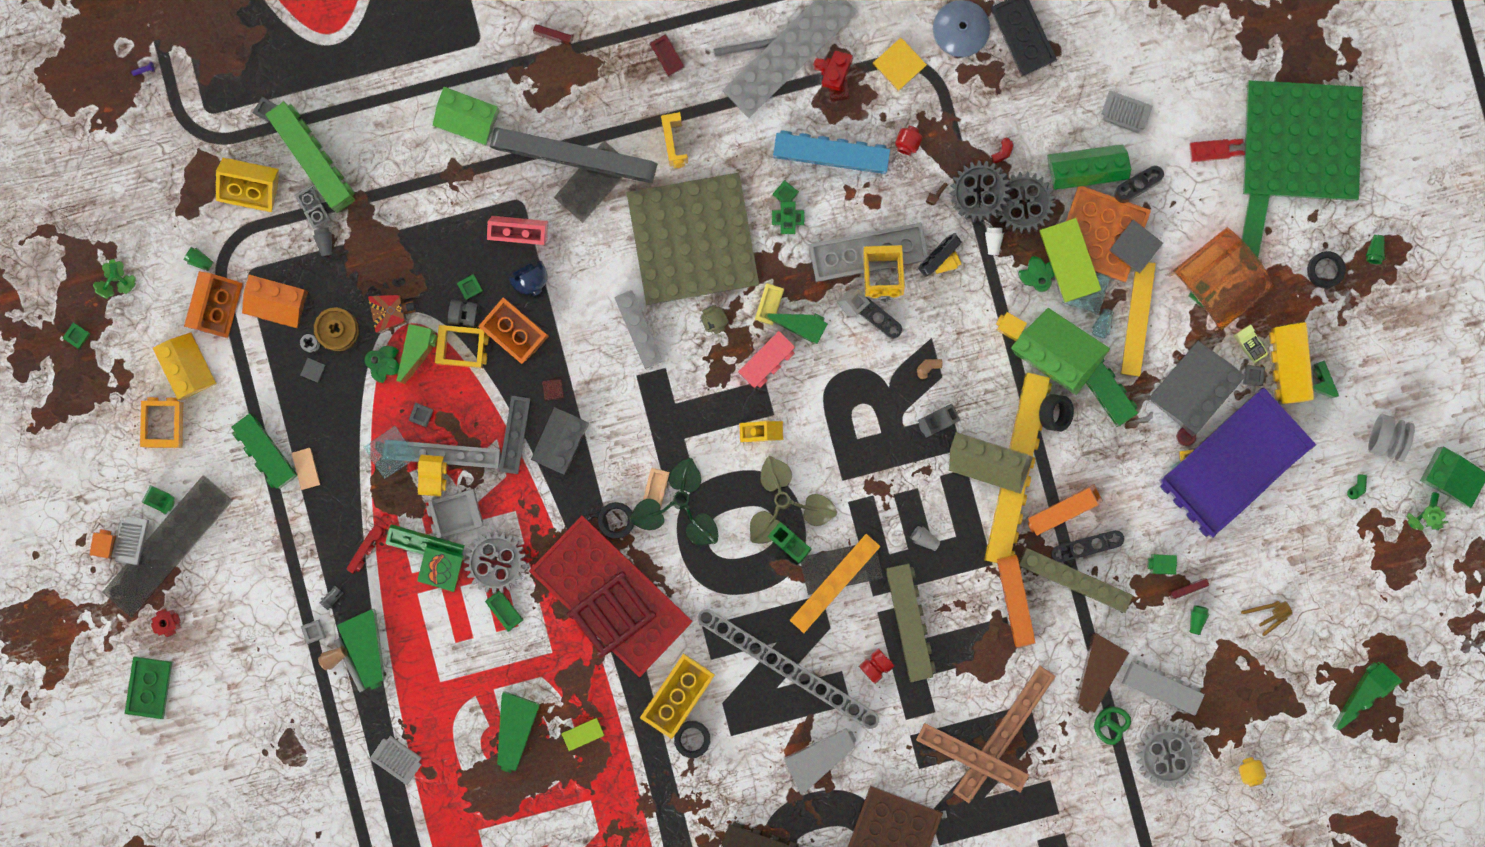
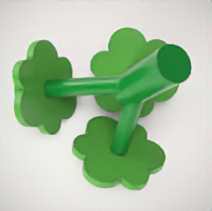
M111 259L109 263H104L102 266L105 272L104 276L108 278L106 283L104 281L94 282L93 287L97 294L103 298H109L114 295V288L110 285V282L119 280L117 283L118 292L127 294L136 285V277L134 275H126L122 278L121 276L124 275L122 270L124 264L121 261L116 262L114 259Z
M1432 493L1429 506L1417 518L1411 513L1407 514V522L1410 527L1415 530H1423L1424 526L1420 523L1422 518L1426 520V527H1431L1432 530L1437 531L1444 528V524L1449 523L1448 521H1442L1446 517V513L1437 506L1439 493Z

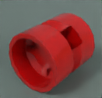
M879 648L871 654L870 660L865 659L859 665V668L874 684L883 678V672L888 673L895 667Z

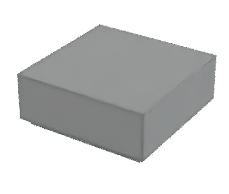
M320 619L301 626L307 644L326 638Z

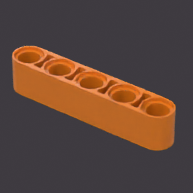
M1017 555L997 559L1015 646L1019 648L1035 644Z

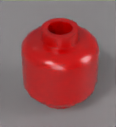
M914 126L901 128L895 141L897 151L909 156L917 153L923 137L919 133V129Z

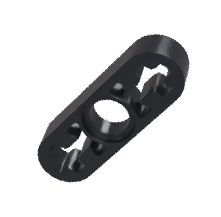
M1151 166L1120 184L1115 190V199L1120 203H1126L1156 186L1164 177L1163 169L1159 166ZM1152 173H1153V174H1156V173L1158 174V177H1157V178H1156V177H1152V178L1148 181L1147 178H1149ZM1134 181H1142L1144 188H1137ZM1129 188L1131 189V190L1127 193V195H1121V194H1120L1121 191L1125 192V191H1127Z
M956 233L946 237L920 264L918 269L924 277L934 273L961 244L962 241Z
M867 298L870 302L867 307L870 310L872 307L876 309L872 311L870 317L866 315L869 313L866 309H863L859 314L891 339L899 337L902 333L901 324ZM875 313L883 314L884 320L882 323L874 322L873 315ZM887 318L891 320L888 323L890 326L896 325L898 327V334L893 333L891 335L889 333L890 329L885 326V329L881 327L886 323Z

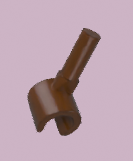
M944 182L936 192V195L930 192L926 203L935 205L948 184Z

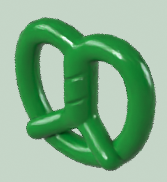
M1115 706L1107 707L1095 719V733L1102 742L1115 745L1121 740L1123 732L1129 729L1131 717L1122 708ZM1111 712L1122 715L1125 718V724L1120 726L1111 720ZM1108 726L1117 735L1114 739H1109L1103 735L1100 728Z

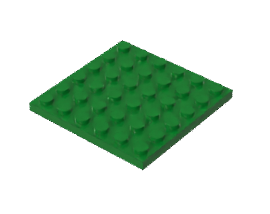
M1249 80L1247 82L1243 194L1358 201L1363 87Z

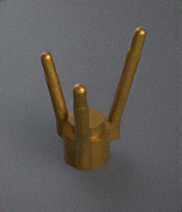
M1276 601L1272 604L1241 611V614L1275 608L1272 610L1273 616L1259 623V626L1262 627L1275 619L1278 620L1262 633L1263 636H1266L1282 622L1288 620L1287 617L1293 613L1286 601L1282 603Z

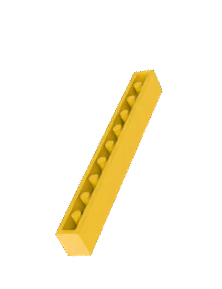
M1032 373L1025 374L1009 449L1032 457L1034 450L1038 449L1040 439L1037 438L1038 431H1042L1043 428L1039 419V410L1042 401L1046 398V394H1050L1052 383L1049 382V377ZM1035 457L1032 458L1021 494L1000 487L984 558L985 561L997 563V559L1015 554V551H1012L1013 543L1016 544L1018 541L1019 532H1016L1017 525H1021L1023 514L1020 511L1021 507L1026 504L1027 495L1024 493L1026 487L1030 486L1031 476L1028 475L1030 468H1034Z

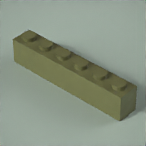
M1024 548L1019 559V566L1118 611L1126 613L1133 597L1130 593L1028 548Z
M909 564L885 568L909 681L914 682L933 678V673L936 670L934 661L930 662L929 654L932 651L930 643H926L925 635H928L926 624H922L920 617L924 616L922 605L917 603L916 597H920L918 586L913 584V578H916L914 568L910 567Z

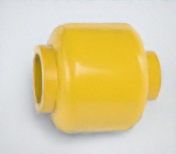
M1253 757L1242 760L1243 764L1238 768L1242 782L1245 785H1249V787L1263 784L1267 774L1262 761L1254 760Z

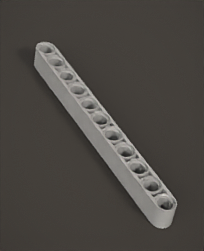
M703 609L700 611L698 621L708 630L864 727L873 729L879 724V717L873 710L712 610ZM704 612L712 615V620L709 623H704L701 620V615ZM724 622L728 625L726 633H720L717 630L719 623ZM736 633H742L745 636V640L742 643L734 641L733 637ZM753 643H758L761 646V651L757 654L750 651V646ZM770 653L777 655V661L773 664L768 663L766 660L767 655ZM787 663L794 666V670L790 674L783 672V666ZM806 673L810 676V681L807 684H802L799 681L801 674ZM818 684H824L826 686V692L824 694H818L816 692V686ZM835 694L842 695L843 700L840 704L832 702V697ZM852 704L859 706V712L855 715L850 714L848 711L849 706ZM869 714L875 716V722L872 725L865 723V717Z

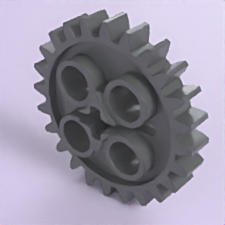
M978 160L977 166L970 162L971 168L969 169L964 165V172L957 171L960 177H953L956 184L950 185L955 189V191L949 192L951 196H954L951 202L957 203L953 208L955 210L960 209L958 214L961 216L965 214L966 220H969L972 216L974 223L978 218L981 223L984 222V218L990 222L992 215L998 218V211L1004 213L1001 207L1009 206L1005 200L1011 199L1007 194L1012 191L1010 187H1007L1011 182L1005 180L1008 175L1006 173L1002 174L1003 169L1001 167L996 169L997 165L995 163L990 166L988 161L984 163V166L980 160ZM994 178L993 184L987 186V179ZM975 179V184L972 187H968V181ZM982 188L984 191L981 192L980 196L977 192H980ZM994 196V202L988 205L986 203L987 199ZM975 198V203L972 206H968L969 199Z
M1019 172L1018 178L1011 174V184L1007 187H1010L1012 191L1018 192L1019 196L1016 199L1005 200L1009 206L1001 207L1004 213L997 212L998 217L1002 216L1000 223L1007 222L1006 229L1013 226V232L1019 228L1020 234L1023 233L1024 229H1027V232L1030 234L1031 228H1034L1037 232L1038 225L1044 228L1045 224L1043 221L1050 222L1048 215H1054V212L1050 209L1056 207V204L1051 203V201L1056 199L1055 196H1050L1053 193V189H1047L1049 182L1043 184L1044 177L1037 180L1036 173L1030 177L1029 172H1027L1025 177H1023L1022 173ZM1022 186L1024 187L1026 201L1028 202L1029 219H1025L1023 204H1020L1022 203L1020 189ZM1030 188L1038 190L1035 196H1030L1027 192ZM1032 207H1039L1041 212L1037 215L1030 212ZM1014 210H1020L1022 215L1014 218L1011 213Z

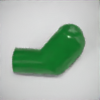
M1357 474V484L1347 491V496L1350 499L1355 500L1365 494L1367 475Z

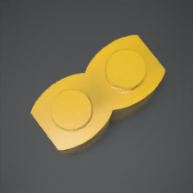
M420 455L418 463V495L441 496L442 492L446 491L447 479H444L443 474L447 473V463L444 462V456Z

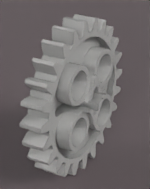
M495 531L494 536L487 532V538L480 535V542L474 539L475 547L468 546L472 552L465 553L470 558L464 561V563L469 564L465 571H471L467 577L474 578L472 584L479 583V590L485 586L486 593L492 588L493 594H496L497 589L504 593V587L511 590L510 584L517 586L516 579H523L519 575L520 572H526L522 569V566L527 565L526 562L522 561L526 554H520L524 548H517L519 541L516 540L512 543L513 536L510 535L506 539V533L503 532L501 537H499L497 531ZM487 546H493L494 552L490 556L485 554ZM506 551H511L512 558L509 561H504L503 554ZM485 557L491 560H496L497 558V561L509 564L512 568L509 569L499 565H495L494 568L492 563L482 561L479 558ZM482 564L488 566V571L485 574L479 572ZM504 569L507 573L506 577L499 580L497 573Z
M1162 725L1159 726V731L1152 728L1153 734L1151 735L1146 732L1147 740L1141 738L1144 744L1137 745L1141 752L1136 753V755L1141 757V759L1136 762L1143 765L1139 768V771H1146L1144 777L1151 776L1149 782L1153 783L1157 780L1156 784L1159 787L1162 782L1165 788H1168L1169 783L1176 787L1177 781L1183 785L1182 779L1190 780L1188 773L1195 774L1192 767H1198L1194 763V760L1200 759L1194 756V753L1199 751V749L1193 748L1196 742L1189 741L1192 736L1190 734L1185 736L1186 730L1183 729L1179 733L1178 726H1175L1173 730L1171 725H1167L1166 730ZM1164 739L1166 740L1167 752L1172 754L1169 757L1172 773L1169 772L1168 760L1164 758L1166 756L1165 746L1163 745ZM1173 740L1179 741V748L1176 750L1171 748ZM1154 744H1159L1161 747L1160 752L1157 754L1152 752ZM1177 759L1183 760V766L1180 769L1175 767ZM1158 763H1164L1165 769L1161 773L1156 771Z

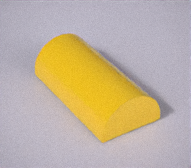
M683 653L640 718L670 739H673L715 674Z

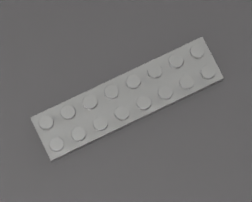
M815 0L722 91L750 118L857 13L856 9L847 0Z

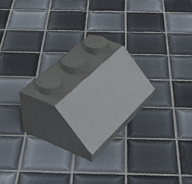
M554 407L531 460L566 475L589 422Z

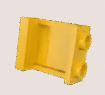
M680 112L661 115L669 165L674 166L675 169L683 168L688 163L687 154L678 156L675 154L671 128L682 126Z

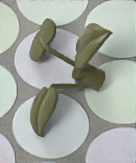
M768 456L761 469V483L767 491H775L778 488V493L774 498L777 506L775 507L773 517L766 511L758 512L752 517L750 522V541L757 544L771 542L772 540L768 535L780 522L776 520L779 509H786L791 504L805 509L803 513L804 519L812 526L826 524L837 515V510L828 498L820 494L809 495L806 499V505L791 500L790 496L782 492L781 487H786L790 484L792 479L791 469L784 462Z

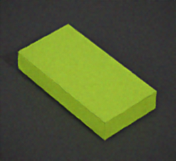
M597 718L561 733L569 751L605 736Z

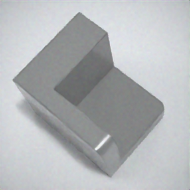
M859 288L848 290L836 301L847 316L858 315L870 304Z

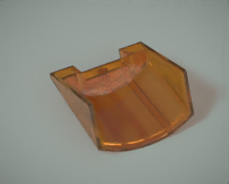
M1228 227L1168 273L1169 276L1176 274L1199 300L1217 325V328L1213 330L1215 334L1226 328L1275 287L1271 277L1256 255Z

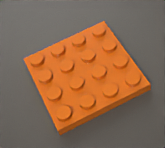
M1080 186L1077 187L1066 221L1077 218L1095 272L1125 283L1131 267L1109 250L1132 220L1145 228L1151 210L1129 202L1120 203L1115 197Z

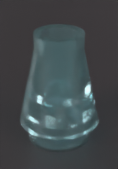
M1103 309L1101 315L1092 326L1093 335L1104 339L1107 335H1110L1113 311Z

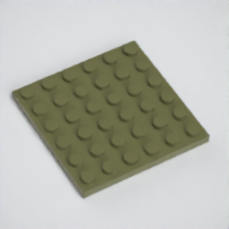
M739 172L626 192L646 305L759 286Z

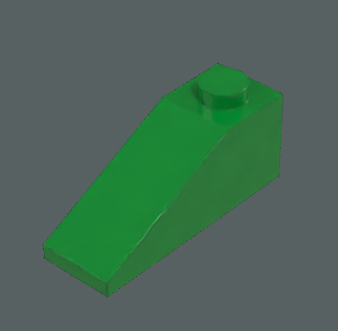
M768 313L764 316L813 344H818L828 323L824 322L825 318L816 313L814 315Z

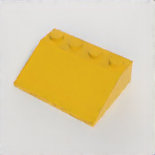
M1307 323L1272 328L1271 332H1269V342L1273 344L1271 361L1275 365V370L1272 373L1273 381L1276 382L1277 389L1274 391L1275 400L1280 405L1314 400Z

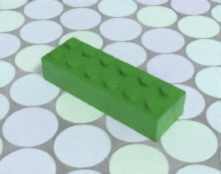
M283 101L265 114L332 210L338 213L355 201L353 197L355 192L347 182L343 183L344 176L339 169L331 166L334 162L325 151L320 150L322 145L314 135L310 136L311 129L302 119H298L301 115L292 104L288 105Z

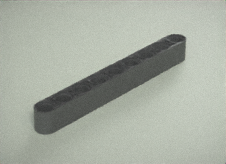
M494 128L490 147L495 150L647 183H653L658 165L656 162L502 128Z

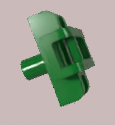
M781 201V210H772V225H781V234H796V225H804V210H796L795 201Z

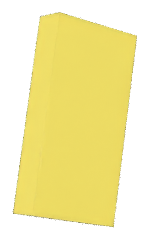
M766 283L756 313V321L773 326L774 322L764 316L768 313L777 314L784 292L783 288Z

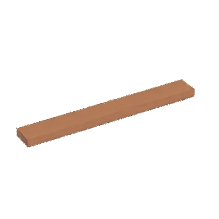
M1038 666L982 748V752L998 760L1001 758L1056 677L1042 666ZM969 767L953 793L967 803H970L988 776Z

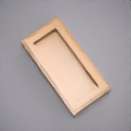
M311 448L293 452L292 457L301 490L321 485Z
M651 468L643 500L653 499L660 504V507L662 506L670 472Z

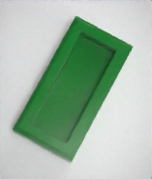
M500 590L485 601L508 632L524 620Z

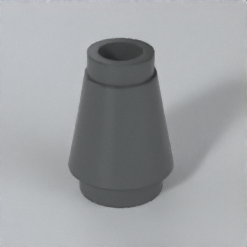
M329 227L314 230L313 237L321 256L331 255L332 232L329 231Z

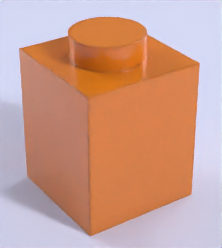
M100 529V532H93L89 555L113 558L111 555L116 535H111L112 531Z

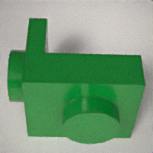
M150 485L142 503L166 515L168 511L172 510L175 504V497Z

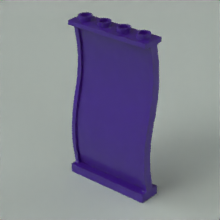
M1261 388L1186 458L1159 480L1161 483L1160 488L1166 494L1170 493L1174 497L1173 502L1180 509L1183 507L1188 512L1186 516L1192 523L1196 521L1201 526L1199 530L1205 537L1209 535L1211 538H1214L1218 532L1246 509L1297 460L1314 448L1316 444L1265 388Z

